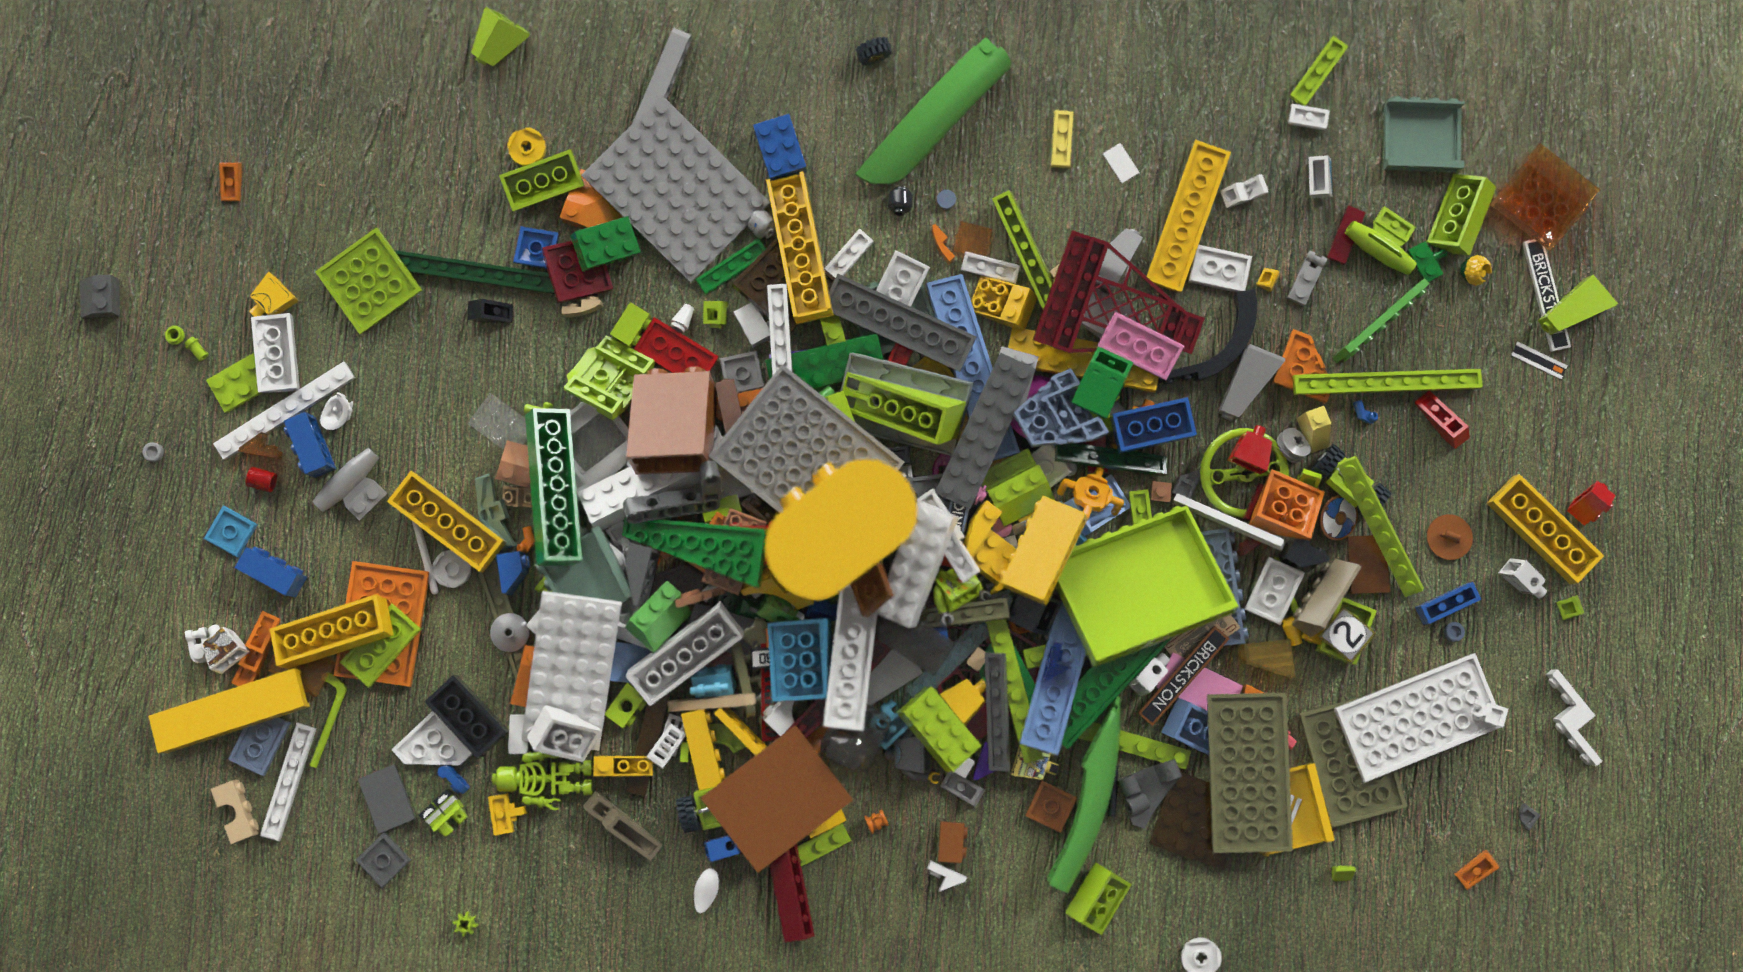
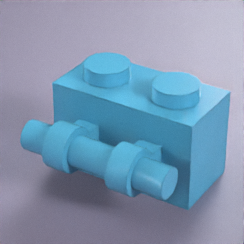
M720 664L715 667H702L691 677L693 687H690V693L695 695L696 698L733 695L737 686L733 666Z
M892 699L886 704L883 703L880 706L881 709L873 716L870 715L867 718L868 721L864 724L868 731L875 726L877 731L872 736L885 750L909 728L897 713L894 714L891 710L896 705ZM887 714L890 719L881 725L878 721Z

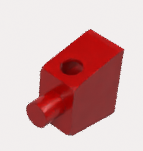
M1255 425L1253 432L1247 431L1242 434L1227 461L1259 475L1266 472L1269 467L1272 441L1264 438L1266 428Z

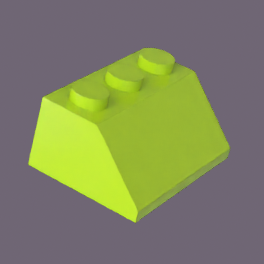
M1039 464L987 491L991 503L1002 511L999 518L1004 527L1034 512L1035 504L1038 500H1041L1042 496L1055 500L1050 485Z
M1095 862L1065 913L1102 935L1132 884Z

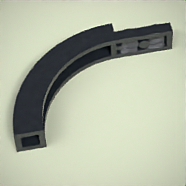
M1256 290L1238 292L1233 296L1236 307L1234 330L1221 352L1205 362L1173 369L1167 380L1159 377L1158 383L1163 382L1164 385L1174 383V379L1182 378V381L1193 378V375H1195L1196 382L1208 379L1228 367L1247 346L1255 328L1257 319Z

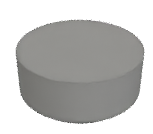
M151 442L144 446L142 453L146 460L157 462L162 459L164 450L161 445Z

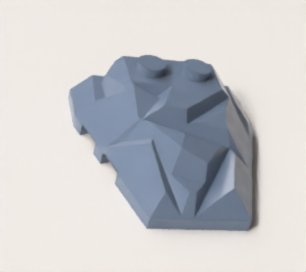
M1071 368L1054 375L1044 387L1042 386L1032 398L1030 397L1013 413L1031 447L1090 442L1109 433L1100 416L1093 418L1088 410L1071 403L1080 385Z

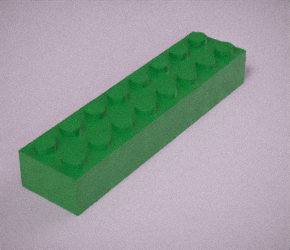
M533 408L525 414L537 566H574L582 561L570 409Z

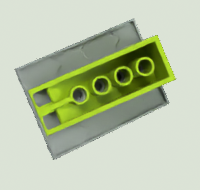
M850 353L841 391L844 390L855 423L871 436L952 456L959 442L974 383L887 360Z

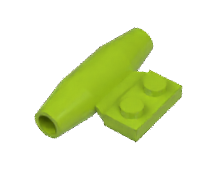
M1387 207L1381 208L1373 222V229L1356 221H1353L1346 229L1345 234L1384 265L1406 275H1409L1416 267L1417 263L1400 247L1407 243L1416 227Z

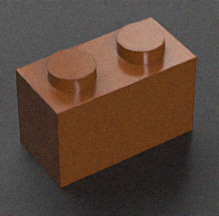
M940 821L939 862L962 863V858L966 859V847H963V839H967L968 827H964V822Z

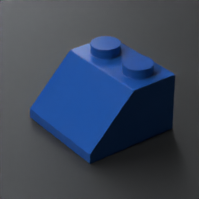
M521 551L496 555L503 594L513 595L529 573L528 568H531L529 556L526 557V554Z

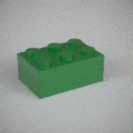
M628 216L578 230L570 235L582 272L635 257L640 253Z

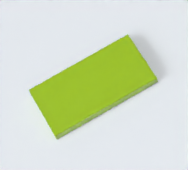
M394 604L388 607L393 636L353 648L340 661L347 670L368 688L378 680L422 630Z

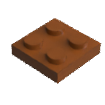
M875 563L850 583L862 617L868 618L894 597L882 563Z
M1041 780L1025 816L1061 833L1077 797Z

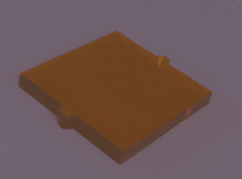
M961 221L958 234L955 235L956 241L953 252L965 254L966 251L986 257L988 246L991 245L990 238L993 229Z

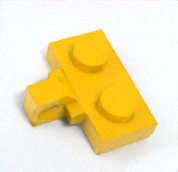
M508 793L488 797L494 836L514 832L513 821H517V815L527 814L526 806L515 808V803L510 804Z

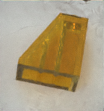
M1290 639L1241 645L1239 658L1243 660V664L1285 678H1296Z

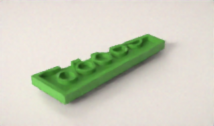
M1424 278L1387 309L1385 313L1332 357L1336 363L1342 359L1347 361L1360 350L1358 346L1361 343L1366 345L1374 338L1372 334L1375 331L1379 333L1387 326L1385 324L1386 321L1390 320L1392 322L1400 315L1398 311L1401 308L1406 310L1413 304L1411 300L1414 297L1417 299L1426 292L1424 288L1429 285V282Z

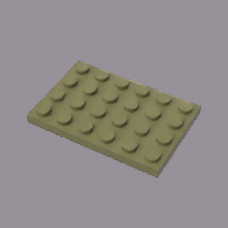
M1361 697L1298 713L1312 763L1316 766L1331 827L1407 807L1397 770L1367 782L1362 781L1334 710L1336 707Z

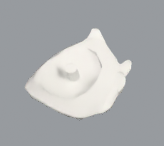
M337 392V395L332 396L323 408L320 418L321 425L327 430L341 427L346 421L350 420L351 413L353 412V401L349 403L345 395Z

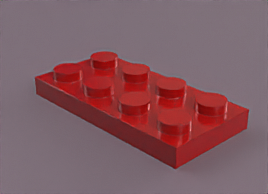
M655 317L634 348V350L655 360L656 364L671 373H681L689 367H700L706 371H711L719 359V356Z

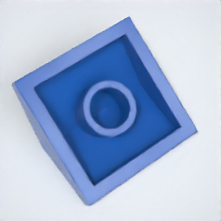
M521 226L513 262L547 269L541 249L542 247L557 244L559 233Z

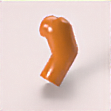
M532 526L522 528L524 539L516 546L517 551L526 554L534 546L535 538Z

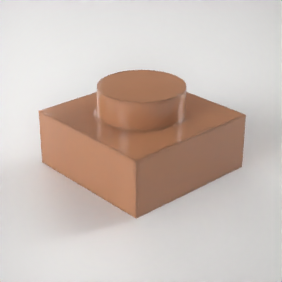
M1152 481L1150 501L1170 503L1172 483Z

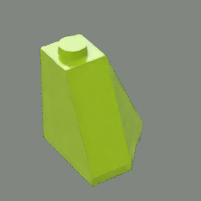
M485 7L471 53L476 57L475 60L483 65L488 63L494 66L526 40L530 33L518 24L514 26V23L504 15Z

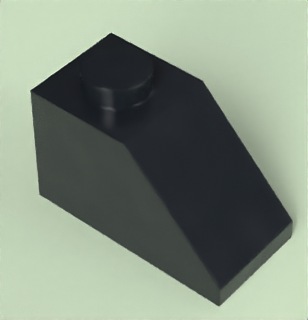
M487 299L468 301V320L482 323H513V304Z

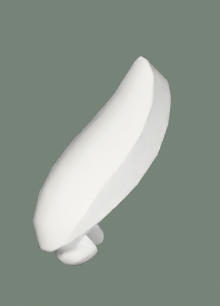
M713 868L705 870L700 875L695 886L694 903L699 913H703L710 907L718 892V874Z

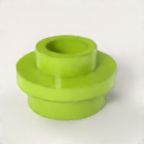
M171 326L165 332L166 341L172 345L180 344L185 338V333L179 326ZM174 333H178L176 339L173 338Z

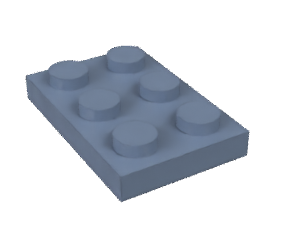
M278 717L243 728L228 760L265 776L291 722Z

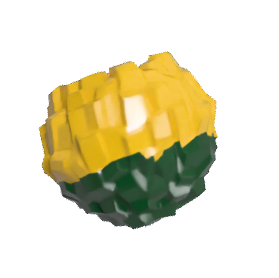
M1481 255L1467 258L1460 266L1462 277L1466 282L1475 286L1481 285L1486 281L1481 277H1485L1486 274H1492L1491 263Z

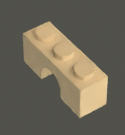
M239 779L211 789L217 807L231 805L236 811L234 821L224 826L230 844L258 834V823L251 815L252 807L250 802L246 801L244 795L245 787L242 782H239Z

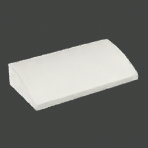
M290 313L251 317L258 392L269 393L299 390L293 316Z

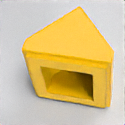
M1264 268L1256 285L1271 292L1279 277V271Z

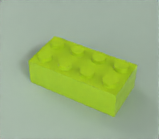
M932 686L923 687L896 712L945 772H954L981 747L979 742Z

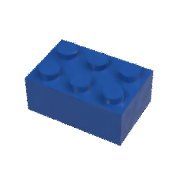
M789 114L753 125L770 181L798 175L801 171L803 173L807 172Z
M303 412L284 420V432L288 438H291L293 443L291 444V449L300 460L298 466L302 473L317 478L336 470L315 416Z
M255 546L253 549L245 548L234 568L283 595L292 597L298 595L307 579V576L302 574L303 570L295 566H286L287 562L272 555L269 556L270 552Z

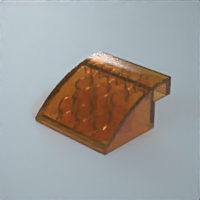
M1539 142L1505 183L1490 205L1551 251L1590 207L1588 205L1589 202L1601 189Z

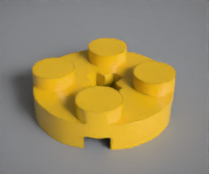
M523 128V130L515 131L508 140L509 154L513 161L521 166L540 161L545 156L546 142L535 129ZM528 143H531V150L525 152L524 148L522 147L523 144L527 145Z

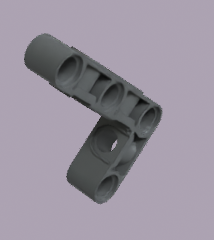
M705 461L700 465V485L696 488L625 499L622 505L626 521L628 523H640L715 511L720 507L721 478L716 462Z

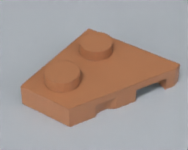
M718 587L701 592L700 588L681 594V598L675 600L676 607L696 603L725 594L726 592Z

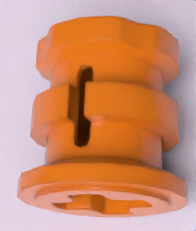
M882 809L877 814H871L872 816L869 818L864 816L872 834H874V830H880L884 825L886 827L889 826Z

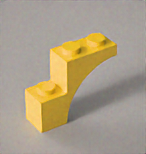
M770 567L763 569L760 588L743 583L740 589L744 596L754 593L778 596L791 603L797 610L814 604V600L800 598L786 590L777 581Z

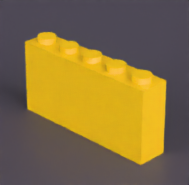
M1042 496L1041 500L1036 502L1034 507L1035 513L1032 518L1028 519L1025 526L1026 531L1024 535L1019 537L1017 542L1018 548L1016 552H1012L1009 558L1010 564L1007 570H1003L1000 580H1002L1001 583L1004 588L1047 605L1084 528L1087 516L1086 513Z

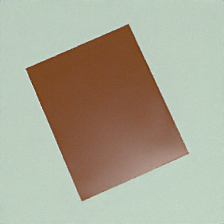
M796 725L701 797V800L757 872H760L853 801Z

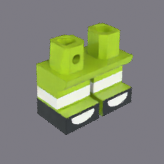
M446 789L433 803L418 815L432 827L434 832L439 831L445 837L455 830L448 823L449 820L454 818L458 824H461L468 818L462 809L465 806L450 789Z

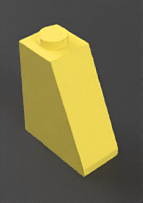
M1325 406L1305 412L1296 418L1302 434L1310 444V454L1329 447L1331 422Z

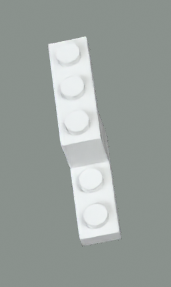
M935 489L929 490L916 499L918 502L927 503L949 513L938 494L935 493ZM956 524L945 555L961 581L965 582L979 573L980 570L961 540L965 536Z
M1558 669L1550 670L1546 674L1549 678V684L1559 690L1561 693L1560 697L1566 704H1570V706L1553 718L1556 723L1555 727L1561 734L1566 735L1568 744L1573 749L1579 751L1581 754L1580 758L1586 765L1597 766L1602 760L1578 731L1595 715Z

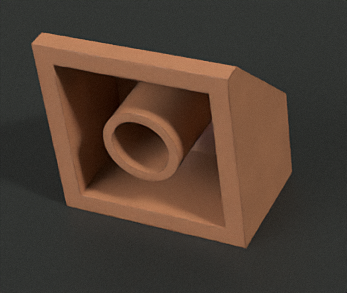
M507 440L496 479L531 489L528 447L526 445Z

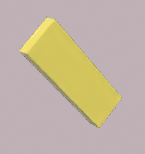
M1054 111L1051 167L1070 168L1073 112Z

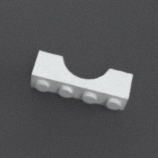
M795 700L778 701L774 706L770 705L763 712L764 716L762 719L780 736L794 723L792 706Z

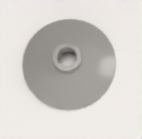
M513 613L499 616L493 622L490 630L493 644L505 652H514L521 649L529 638L527 622L521 616ZM507 629L512 630V634L510 636H507L505 634V631Z

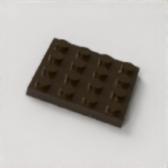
M778 237L732 283V287L768 317L767 285L787 284ZM824 269L830 291L835 277ZM787 288L789 326L791 334L799 324H796L795 319L793 317Z
M1181 772V778L1164 797L1149 844L1224 870L1230 853L1212 852L1210 782Z

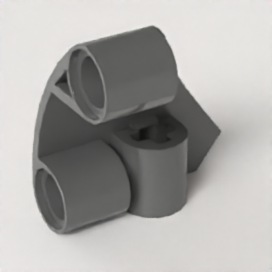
M1175 759L1154 765L1118 780L1126 799L1124 800V805L1132 825L1144 829L1167 792L1181 778L1182 775Z

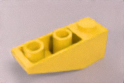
M594 756V777L653 776V762L647 759V756Z

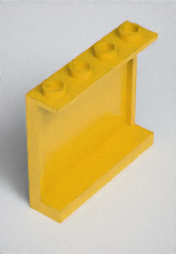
M1308 763L1289 768L1290 795L1295 796L1291 804V813L1297 798L1302 799L1292 822L1293 849L1320 842L1335 841L1315 764ZM1259 852V853H1262L1263 856L1268 857L1270 854H1275V853H1279V852Z

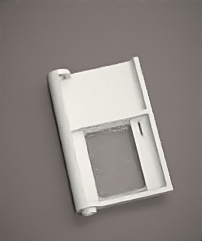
M581 402L570 411L577 492L612 476L629 462L626 457L629 428L619 416L611 420L596 412V408L584 402ZM577 494V503H578V502L580 501V498H579V496H578V494Z

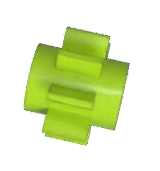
M469 911L465 913L464 917L461 913L457 914L459 920L453 921V924L457 926L455 932H462V937L466 935L467 931L472 935L474 933L472 928L479 926L474 920L477 916H470ZM468 920L469 924L463 927L464 921Z

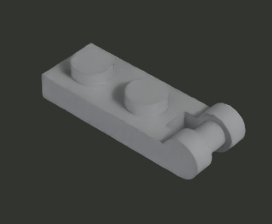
M1313 251L1308 252L1287 299L1301 306L1306 305L1327 258L1319 257ZM1310 263H1316V268L1310 267Z

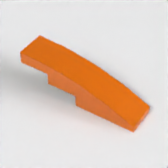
M262 611L245 644L250 652L240 659L238 663L240 666L231 682L232 684L241 686L256 681L272 644L270 628L279 626L280 618Z

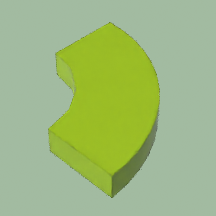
M710 724L711 730L716 732L717 741L714 743L729 747L733 753L746 747L725 724Z

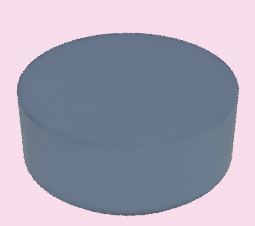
M942 190L938 194L937 204L940 208L948 210L955 205L956 196L952 191Z
M1458 622L1449 623L1444 629L1446 639L1451 642L1461 640L1465 634L1464 627Z

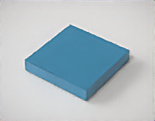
M223 505L204 539L239 558L258 524Z

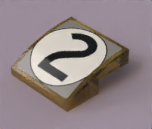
M1343 607L1319 635V639L1352 664L1376 633Z

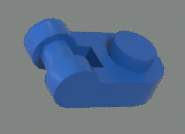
M444 765L438 769V775L441 778H447L451 783V788L456 793L464 794L470 789L469 784L452 765Z

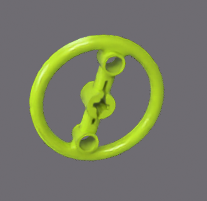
M1250 428L1230 430L1217 437L1205 451L1200 467L1202 488L1210 502L1220 511L1243 518L1246 509L1234 508L1224 503L1214 492L1213 485L1231 480L1242 483L1251 482L1255 477L1268 476L1271 464L1275 466L1276 471L1289 476L1286 457L1280 451L1277 442L1266 433L1264 438L1272 441L1271 450L1277 460L1269 462L1268 470L1263 474L1248 473L1246 475L1230 476L1233 473L1250 471L1239 465L1235 466L1234 469H1210V463L1216 450L1228 440L1241 437L1247 431L1253 432L1254 429ZM1215 471L1220 474L1218 482L1213 479Z

